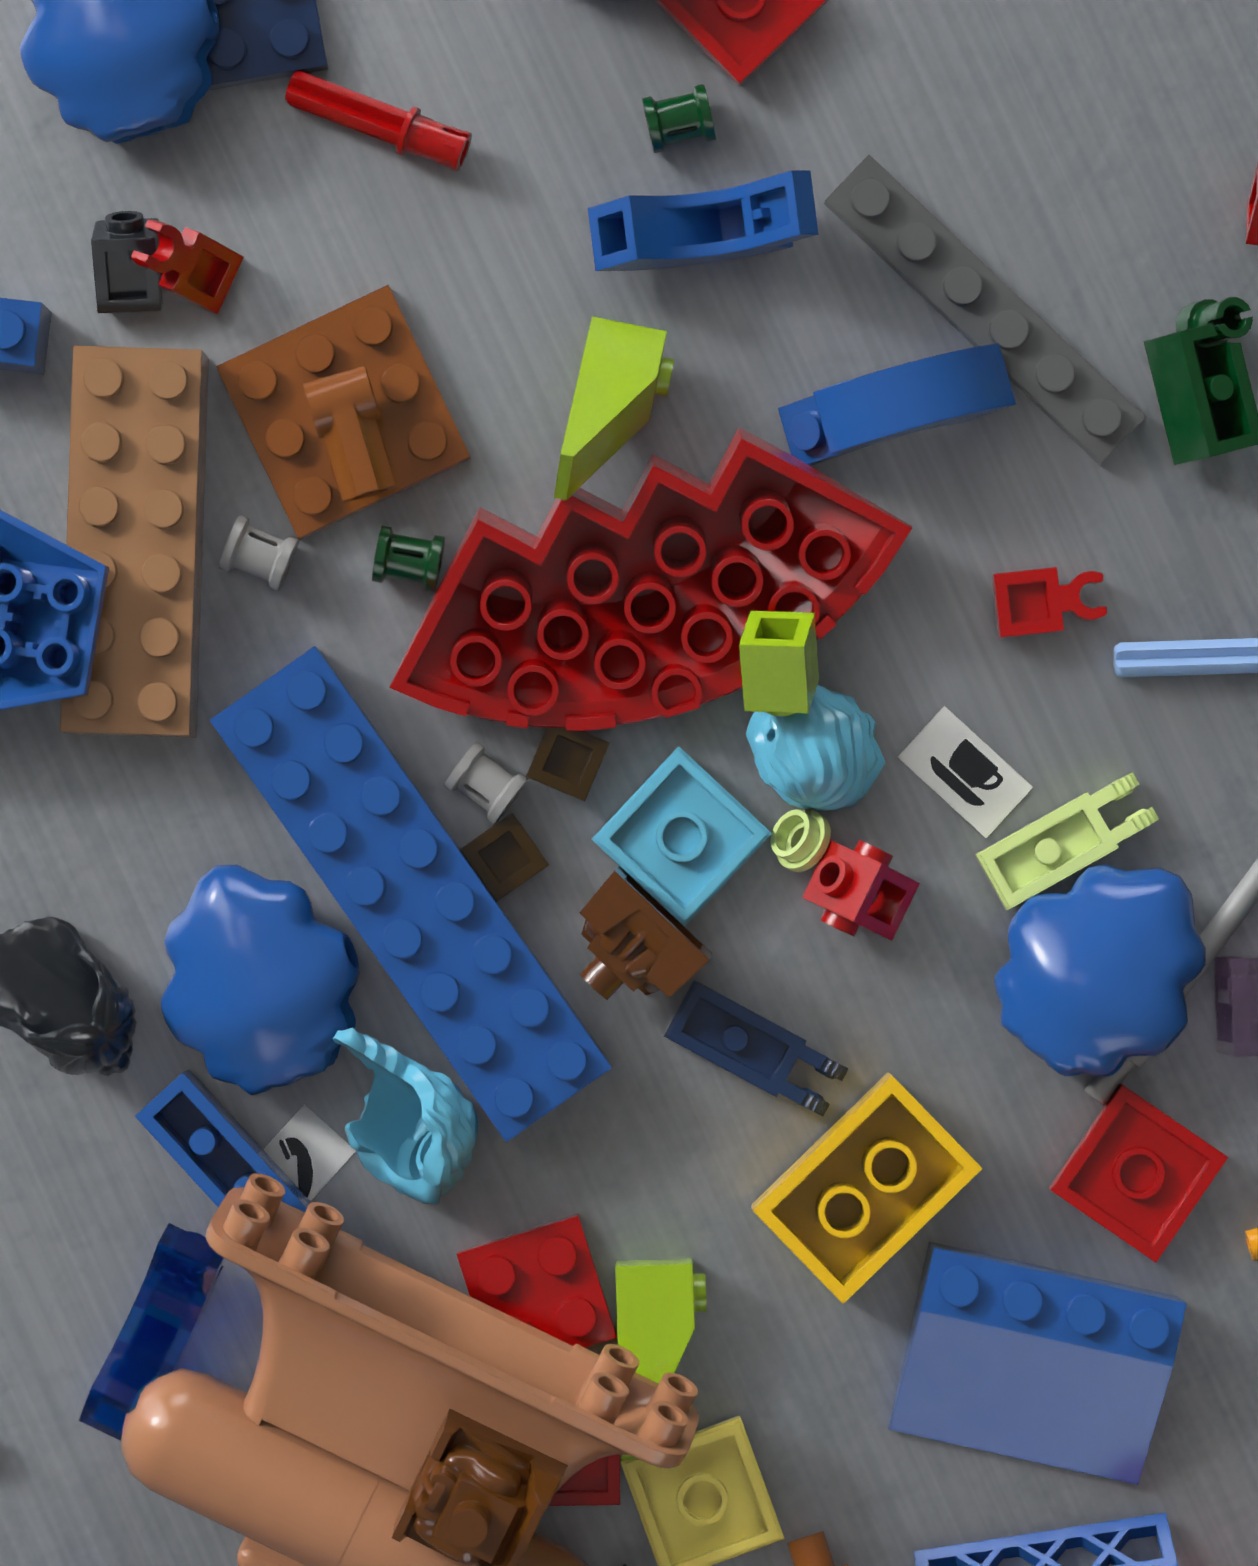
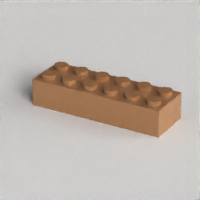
M73 346L66 544L108 566L109 572L89 692L86 696L61 700L60 732L83 735L197 738L209 358L202 349Z

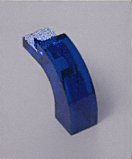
M168 1223L158 1242L130 1313L89 1391L79 1418L80 1422L121 1441L125 1415L135 1409L145 1386L158 1377L176 1371L223 1269L222 1263L224 1258L209 1246L205 1236L196 1232L185 1231Z

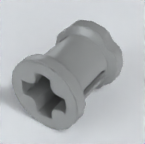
M240 515L235 521L219 562V569L228 572L234 567L269 581L270 588L280 591L295 557L299 540L291 536L284 540L249 525V518Z
M476 741L454 768L444 786L451 792L458 789L488 812L487 820L495 825L528 782V778L521 773L513 776L485 755L484 746Z

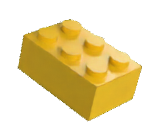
M887 1072L751 1205V1208L837 1299L844 1304L983 1168Z

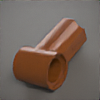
M365 365L303 383L318 436L325 439L331 460V468L343 502L368 498L396 488L377 424L378 421H381V416Z

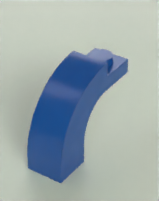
M791 170L744 185L702 193L667 196L629 195L587 208L595 271L653 270L735 260L791 248L794 241L819 235L810 170Z
M997 343L939 354L866 374L815 391L813 396L778 408L791 455L813 466L900 436L931 428L965 423L1014 406L1016 401L1000 345Z

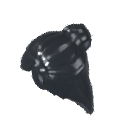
M48 916L25 921L14 929H9L5 933L0 934V1026L19 1035L38 1052L48 1057L52 1067L66 1074L81 1075L83 1073L99 1072L101 1075L109 1076L113 1073H122L127 1070L133 1051V1041L131 1038L135 1033L137 1024L134 1017L136 1010L133 1000L129 998V990L124 985L118 984L106 966L90 951L86 943L79 936L76 928L69 922Z

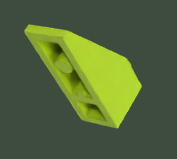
M591 317L560 453L553 498L567 500L650 420L655 395L668 396L675 359L663 357L667 331Z
M692 1258L615 1261L618 1345L628 1349L638 1358L639 1366L636 1373L659 1383L665 1373H675L695 1329L694 1312H707L706 1274H693ZM622 1455V1460H635L636 1458L629 1455Z

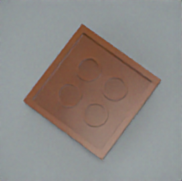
M389 285L216 366L299 540L471 459ZM365 365L381 416V421H378L377 424L396 488L368 498L344 503L336 485L325 439L319 438L303 383Z

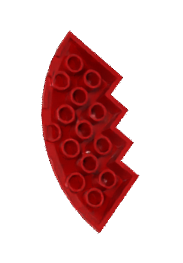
M741 428L737 429L709 483L652 454L623 510L579 488L567 500L556 498L537 536L479 507L389 688L444 711L465 717L468 714L485 720L505 722L507 726L528 729V726L566 728L568 731L617 728L616 725L637 723L662 716L668 718L698 709L702 704L729 695L743 687L739 644L750 611L815 613L816 640L818 638L821 640L837 625L836 622L855 605L863 594L866 595L886 571L912 530V526L795 456Z

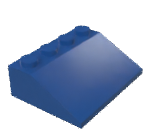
M929 1241L888 1429L1138 1485L1173 1369L1187 1303L1178 1296Z

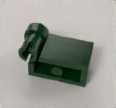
M1228 297L1220 302L1213 299L1193 302L1179 312L1175 333L1143 341L1174 465L1258 445V411L1241 343L1227 342L1229 339H1237L1246 335L1251 329L1253 316L1241 319L1240 313L1251 309L1243 299L1238 297Z

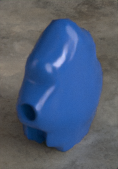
M31 0L36 9V15L20 44L22 63L32 84L58 99L59 111L66 124L77 129L90 131L97 138L105 142L112 141L119 144L138 137L155 135L167 128H175L191 121L195 105L212 85L211 70L206 58L219 34V15L215 0Z
M1103 864L1088 867L1077 878L1068 893H1044L1030 897L1009 924L1008 944L1010 960L999 969L994 979L996 993L1001 1003V1024L1032 1053L1044 1060L1050 1068L1063 1076H1076L1085 1073L1094 1076L1110 1077L1118 1072L1128 1057L1156 1056L1163 1053L1188 1024L1187 1005L1183 990L1187 984L1199 975L1206 965V948L1195 928L1192 893L1181 876L1162 868L1126 871Z
M216 865L199 878L187 907L170 922L164 939L167 955L175 970L161 998L163 1017L171 1033L183 1045L203 1054L206 1068L214 1079L239 1085L250 1095L264 1093L276 1087L287 1086L305 1077L324 1072L328 1066L335 1063L341 1045L333 1040L337 1031L355 1028L356 1018L348 1000L358 981L360 971L356 950L349 936L327 924L317 921L314 917L312 902L306 890L291 881L266 879L239 865Z

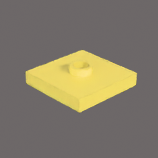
M740 1415L696 1431L690 1449L678 1467L660 1468L638 1458H635V1460L620 1459L658 1566H712L785 1539Z

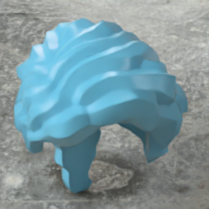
M819 685L816 687L809 714L795 713L789 716H773L766 712H754L748 724L746 737L754 754V762L761 779L766 785L774 788L790 806L807 810L812 809L816 812L837 811L847 807H854L868 793L869 788L886 763L875 740L874 733L877 724L872 715L861 712L853 697L828 690Z
M354 1028L343 1031L338 1030L333 1037L334 1042L346 1047L368 1069L374 1072L371 1090L364 1097L365 1108L360 1116L361 1120L351 1121L345 1126L349 1145L356 1150L363 1167L376 1179L393 1186L400 1194H405L423 1204H438L440 1197L448 1194L453 1189L454 1184L463 1179L464 1170L469 1167L472 1160V1150L475 1147L479 1127L478 1115L474 1111L473 1103L466 1100L459 1086L454 1084L443 1073L434 1072L426 1068L424 1065L400 1054L393 1047L380 1044L377 1039L367 1034L358 1033Z

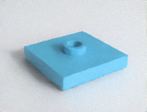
M678 746L591 840L685 927L772 833Z

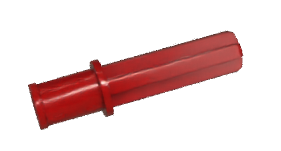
M296 71L293 74L286 89L285 100L290 106L395 145L396 154L404 156L409 152L435 161L457 172L467 156L472 133L447 126L421 115V109L413 106L408 112L302 71Z

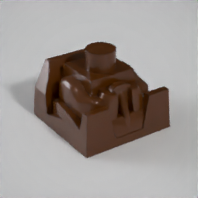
M620 866L614 870L579 912L586 919L581 935L590 942L587 949L596 956L583 969L580 975L606 1000L623 983L633 992L638 988L645 995H649L661 990L670 998L711 958L712 952Z
M449 1409L395 1520L391 1538L400 1542L409 1537L457 1562L468 1565L519 1566L568 1465Z

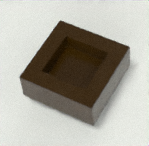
M547 727L526 777L585 802L610 743L583 731H568L566 728Z
M513 813L460 849L497 902L549 866V863Z

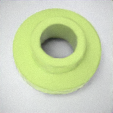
M795 809L785 813L775 824L770 840L771 848L777 855L780 864L793 872H803L812 868L820 861L828 848L831 837L830 824L823 815L814 810L802 811Z

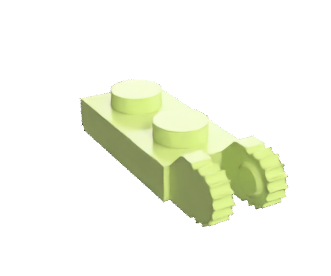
M1133 772L1091 795L1086 792L975 854L1005 910L1015 907L1119 848L1117 843L1159 820L1153 807L1148 809L1142 808L1127 816L1124 822L1109 830L1098 811V808L1110 801H1118L1133 792L1134 788L1139 785Z

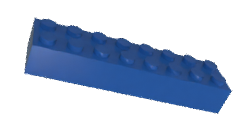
M316 646L312 647L210 719L214 728L506 1142L612 1068L609 1059L502 907L492 896L457 843L320 649Z

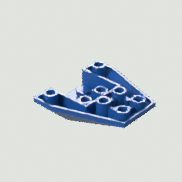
M1 509L0 711L86 696L89 692L109 567Z

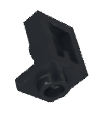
M119 211L108 214L105 220L95 222L91 247L97 313L161 311L163 299L162 287L158 285L161 279L160 273L138 266L131 258L134 250L147 255H152L158 249V236L155 232L148 230L145 225L147 220L159 221V219L144 218L142 213L136 211Z

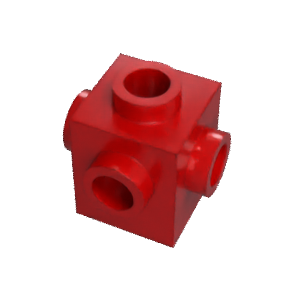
M830 840L828 848L817 864L802 898L825 909L820 921L848 935L855 937L859 926L892 941L920 883L890 868L889 864L893 856L879 848L858 840L854 850H851Z

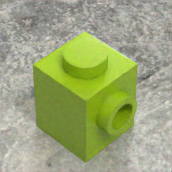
M750 611L739 644L744 711L766 712L773 716H789L795 713L809 714L819 681L815 613Z

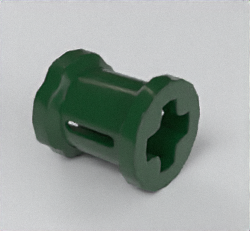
M704 84L694 86L693 93L655 101L651 96L642 98L654 153L662 152L666 144L701 136L707 142L716 140Z
M382 525L374 557L372 581L382 583L385 578L414 582L423 584L425 591L435 593L442 565L445 537L435 535L430 541L397 535L393 533L392 527Z

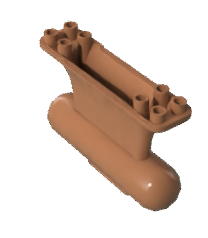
M256 1173L249 1176L245 1187L233 1188L226 1194L206 1231V1240L209 1246L218 1255L245 1269L253 1278L260 1293L263 1308V1333L260 1355L248 1393L207 1373L183 1368L156 1377L140 1389L127 1407L121 1438V1450L130 1474L150 1491L245 1536L237 1552L238 1566H477L457 1562L409 1537L400 1542L391 1538L395 1520L449 1409L568 1465L556 1489L557 1492L570 1477L586 1465L599 1458L615 1454L633 1456L660 1468L678 1467L690 1449L699 1422V1413L693 1405L698 1389L688 1378L676 1373H665L660 1382L656 1383L636 1373L639 1366L638 1358L622 1346L607 1344L599 1355L578 1344L574 1346L569 1345L365 1246L363 1240L340 1230L344 1223V1217L336 1208L325 1203L312 1202L308 1205L305 1212L282 1202L285 1188L279 1181L268 1175ZM535 1533L519 1566L589 1565L569 1548Z

